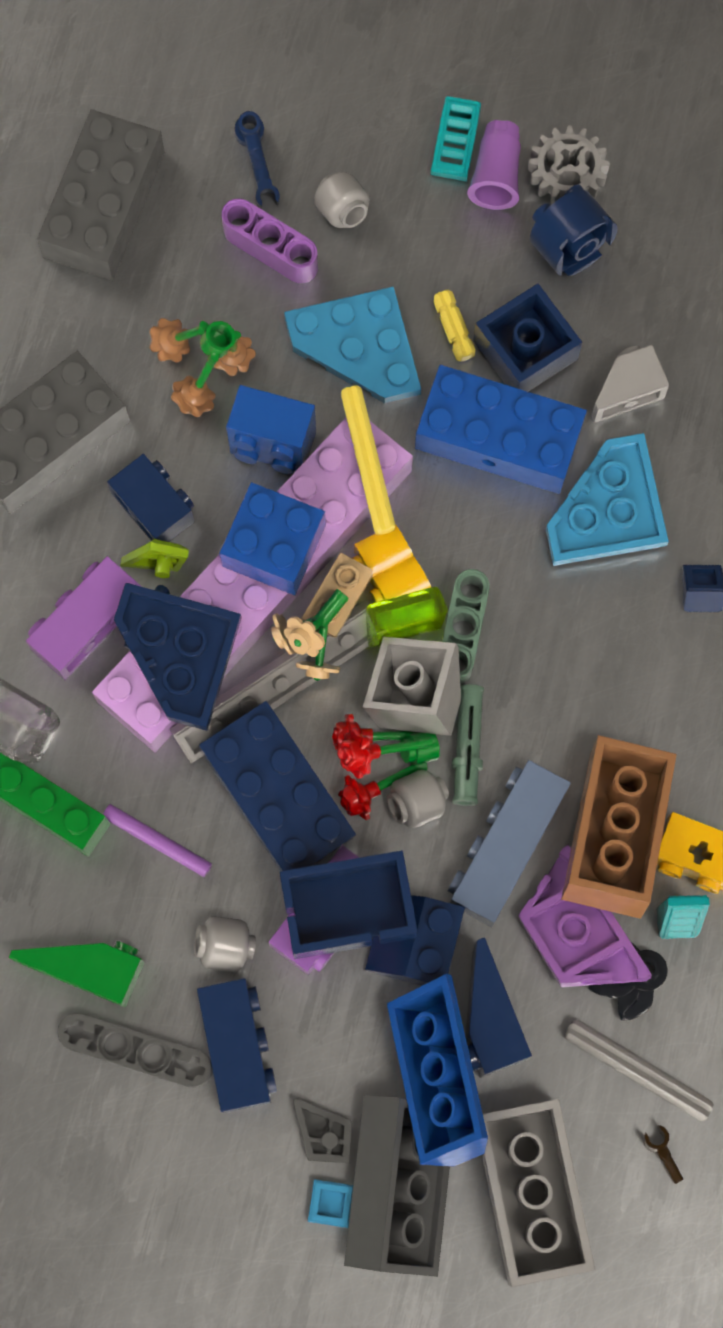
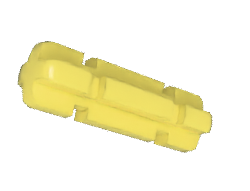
M444 290L436 293L433 303L437 313H440L441 323L449 343L453 346L452 351L456 360L463 362L473 358L476 349L472 339L468 337L469 332L459 307H456L455 303L457 302L451 290Z

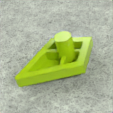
M154 539L121 557L120 566L155 570L154 575L156 577L169 578L170 571L178 572L188 558L189 550L180 544Z

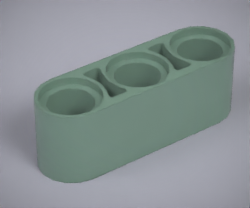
M476 569L462 571L456 578L442 642L456 643L459 647V659L466 665V669L460 672V686L464 685L472 675L489 594V580L487 576ZM473 584L480 589L482 594L476 598H468L461 592V588L465 585ZM459 621H466L473 626L474 631L468 635H460L454 630L453 625Z

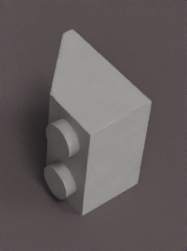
M383 637L363 709L379 728L451 736L461 702L458 645L450 642Z

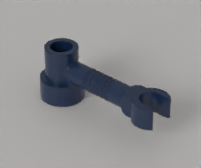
M246 111L240 115L235 123V137L241 145L247 147L257 185L256 204L262 209L261 195L269 192L274 195L276 205L278 206L280 193L272 185L265 155L262 150L261 141L264 137V124L255 112ZM251 123L255 125V128L249 130L244 128V125Z

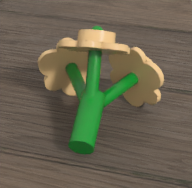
M338 589L334 591L315 616L305 621L296 616H292L286 621L285 617L278 613L272 616L275 626L271 628L273 640L280 649L285 648L289 655L294 653L304 655L307 653L311 657H316L315 662L300 661L296 663L297 668L306 669V676L312 677L316 681L329 679L330 673H339L340 671L339 666L323 663L328 625L349 599Z

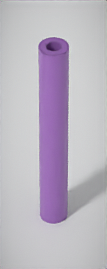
M109 804L105 809L103 815L106 816L110 823L205 878L212 867V863L115 806Z

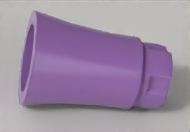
M490 121L486 125L484 137L480 142L478 160L467 195L473 203L486 209L504 210L515 206L519 201L518 169L521 144L519 142V127L511 121Z

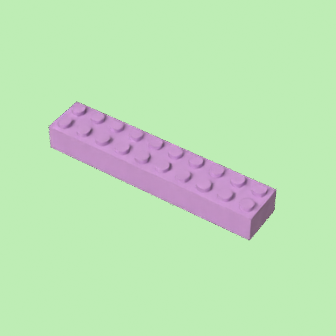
M346 417L277 491L280 494L325 511L326 527L296 596L222 567L220 554L180 596L181 598L241 614V623L224 677L274 623L272 616L276 613L281 615L371 517ZM370 421L389 497L412 472L413 456ZM131 651L123 657L92 691L97 703L154 753L172 735L169 729L178 724L177 722L169 721Z

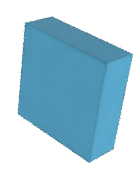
M314 1179L308 1222L348 1228L353 1185Z

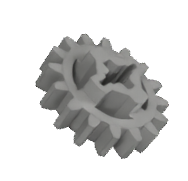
M567 126L565 134H561L557 128H553L551 139L542 134L539 138V146H533L531 149L530 157L532 159H529L528 171L532 172L530 183L531 185L540 184L538 191L540 197L547 193L551 194V204L563 197L574 185H581L594 198L597 197L599 187L605 186L606 174L610 162L605 160L607 149H597L599 138L595 136L588 140L586 138L587 129L583 128L577 135L573 134L572 126ZM545 159L548 160V166L550 167V171L548 173L546 172L544 166ZM588 160L592 164V174L589 173L590 167L586 165Z

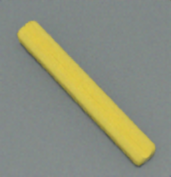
M358 385L346 387L341 391V398L374 532L378 535L390 533L395 530V521L362 388Z

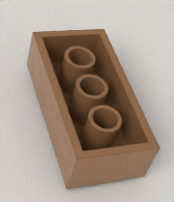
M598 735L589 756L561 900L641 919L651 902L677 754Z

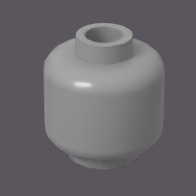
M337 172L322 179L315 193V205L332 226L336 228H353L366 218L370 197L353 175L347 172Z
M423 769L394 781L390 788V794L387 795L386 799L388 809L397 823H404L410 828H416L443 815L446 809L445 799L449 797L445 782L440 777L435 778L430 772Z
M212 916L208 918L204 925L198 926L194 941V956L200 958L201 964L205 968L238 972L244 966L246 959L252 960L254 957L256 937L255 935H249V929L245 921Z

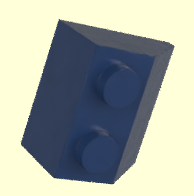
M411 895L418 931L417 938L380 944L379 937H373L365 971L423 986L449 973L465 907L424 896Z

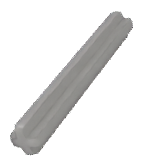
M574 1020L569 1025L564 1036L569 1042L697 1120L705 1121L710 1115L714 1104L708 1098L581 1021Z

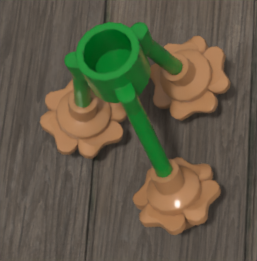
M161 318L158 320L157 326H153L149 330L152 339L149 346L150 350L158 352L157 357L160 361L171 360L175 363L182 360V355L190 352L189 338L197 335L201 336V349L208 356L206 364L198 378L194 379L189 375L182 381L174 382L172 389L175 392L171 395V400L177 403L183 414H192L194 417H200L204 412L214 409L212 401L215 399L216 394L206 384V380L213 367L217 370H223L233 377L237 374L238 370L242 373L247 372L250 361L256 356L255 350L250 348L252 344L249 337H242L239 331H234L231 325L223 321H216L210 325L205 321H201L194 328L182 329V323L179 319L169 321Z

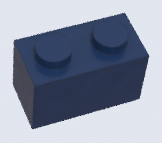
M143 453L109 479L107 483L111 494L150 541L157 539L170 542L195 522L191 510L194 504L181 488L175 491L167 482L170 479V475L158 460L151 463Z

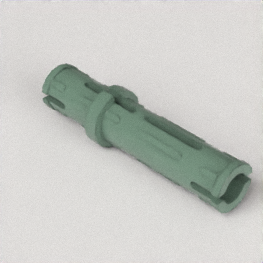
M467 684L460 686L461 702L458 710L456 758L452 759L451 764L452 769L455 770L454 798L452 803L461 806H474L478 804L479 771L483 770V760L480 759L484 687ZM471 711L470 738L468 739L469 712ZM467 751H468V752H469V756H468V767H467L468 775H467V780H466Z

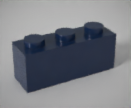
M243 978L197 988L221 1112L228 1113L272 1103L270 1093L277 1092L273 1068L265 1069L262 1052L269 1051L265 1028H257L253 1012L261 1011L256 986L248 988L247 980Z

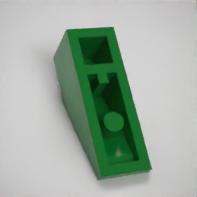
M116 941L114 947L105 943L19 949L12 950L8 957L16 963L125 1008L145 964L141 958L136 957L138 949L120 941Z

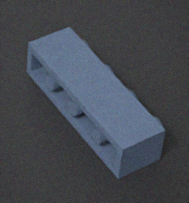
M528 760L523 770L517 766L515 767L505 786L511 790L504 804L499 801L495 803L486 820L492 827L485 838L477 836L467 854V857L473 859L466 873L458 870L447 890L454 894L450 902L451 904L465 907L464 913L491 928L493 927L571 782Z

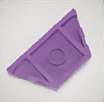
M569 845L563 847L559 853V858L537 886L536 893L532 899L527 901L518 915L519 921L560 987L642 982L651 979L649 969L612 912L561 900L571 852Z

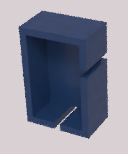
M403 850L279 872L287 915H296V917H287L294 959L372 946V937H379L380 944L417 938L418 931Z

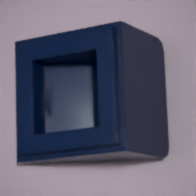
M683 565L684 611L721 612L723 610L722 566Z

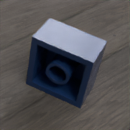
M539 283L476 322L473 342L504 384L527 392L577 361L583 343Z

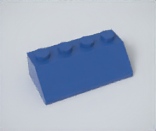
M445 974L388 1002L387 1008L420 1165L454 1167L485 1154L488 1135L452 975Z

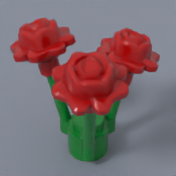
M345 714L344 721L334 725L332 744L335 750L338 751L337 755L340 759V765L347 771L352 772L356 779H361L364 775L370 774L371 761L378 759L382 754L400 752L405 763L410 762L411 765L377 783L372 781L366 785L357 782L354 778L352 779L350 775L345 776L344 788L338 793V796L341 798V806L347 811L349 816L359 815L364 820H369L371 800L381 795V790L391 786L394 781L423 769L427 771V762L438 760L440 747L436 734L411 731L373 732L372 728H360V725L354 722L353 714ZM401 740L400 743L382 746L373 743V741Z

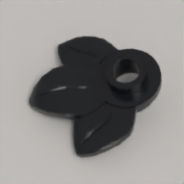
M633 943L632 945L643 962L651 963L655 967V972L651 979L642 982L588 986V989L597 995L612 999L618 998V1013L621 1021L633 1020L646 1013L653 1004L654 990L664 984L668 975L666 961L659 953L652 950L640 951Z

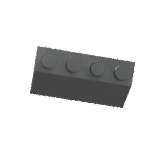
M364 1095L344 1266L378 1272L438 1277L450 1166L420 1165L407 1099Z

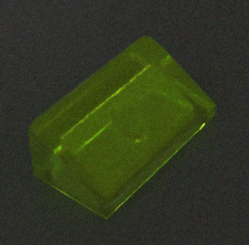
M431 587L369 604L366 607L367 642L369 647L380 646L383 637L409 638L441 629L449 610L438 587Z

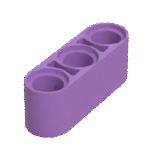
M242 198L232 199L224 205L221 216L223 231L230 243L293 282L307 283L316 277L318 272L317 248L315 243L309 238ZM235 219L247 220V222L241 226L231 224V222ZM269 237L279 240L273 245L262 243L264 239ZM297 257H306L309 259V261L305 264H296L293 262V260Z

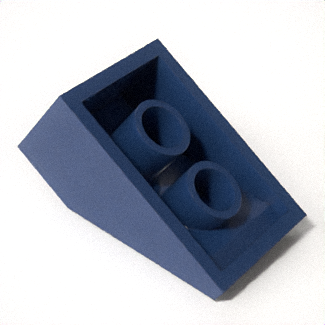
M485 937L476 941L472 952L465 1036L473 1072L477 1070L480 1078L526 1061L532 1056Z

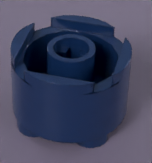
M578 184L572 186L563 197L559 198L552 205L545 203L534 212L532 219L535 221V224L530 233V241L558 275L562 276V272H565L567 276H573L590 267L602 256L599 249L605 241L609 245L612 244L617 235L618 227L594 197Z

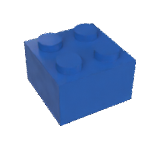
M240 385L226 426L230 453L234 454L236 459L244 463L256 464L259 461L272 465L271 467L278 472L293 474L310 455L316 435L315 405Z
M251 482L220 550L222 567L296 596L326 527L325 511Z

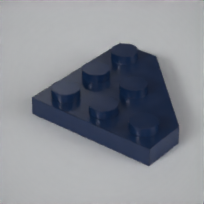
M125 583L114 622L169 721L207 731L241 623V614Z

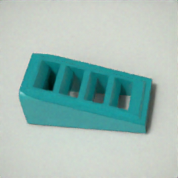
M450 96L445 97L431 175L467 182L481 113L480 102ZM448 128L468 131V135L447 130ZM445 143H450L466 147L465 150L458 148L447 147L444 145ZM442 157L463 160V163L459 165L443 162L441 159Z
M707 895L669 896L656 908L658 936L661 939L697 937L701 932L710 906L709 897Z

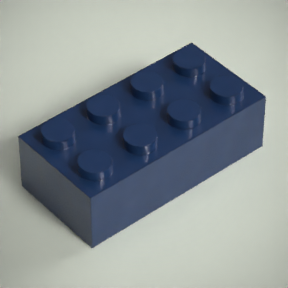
M267 701L199 744L201 753L280 871L313 866L356 836V833Z

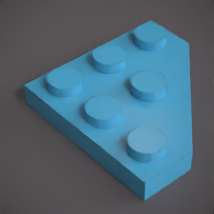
M394 287L284 312L294 353L305 359L307 357L326 367V371L351 385L354 383L370 392L372 397L383 403L421 395V386Z
M644 433L606 440L557 513L551 518L546 526V534L553 566L667 546L669 540Z

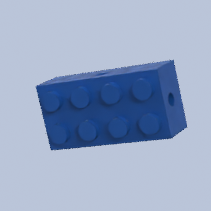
M439 365L416 431L415 449L560 494L587 410Z

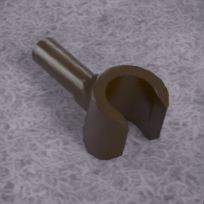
M658 1125L657 1128L663 1136L664 1142L661 1145L652 1144L645 1132L644 1145L648 1151L658 1154L673 1182L677 1184L684 1180L667 1147L669 1133L665 1127Z

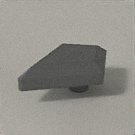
M295 1098L293 1103L308 1161L349 1163L352 1121Z

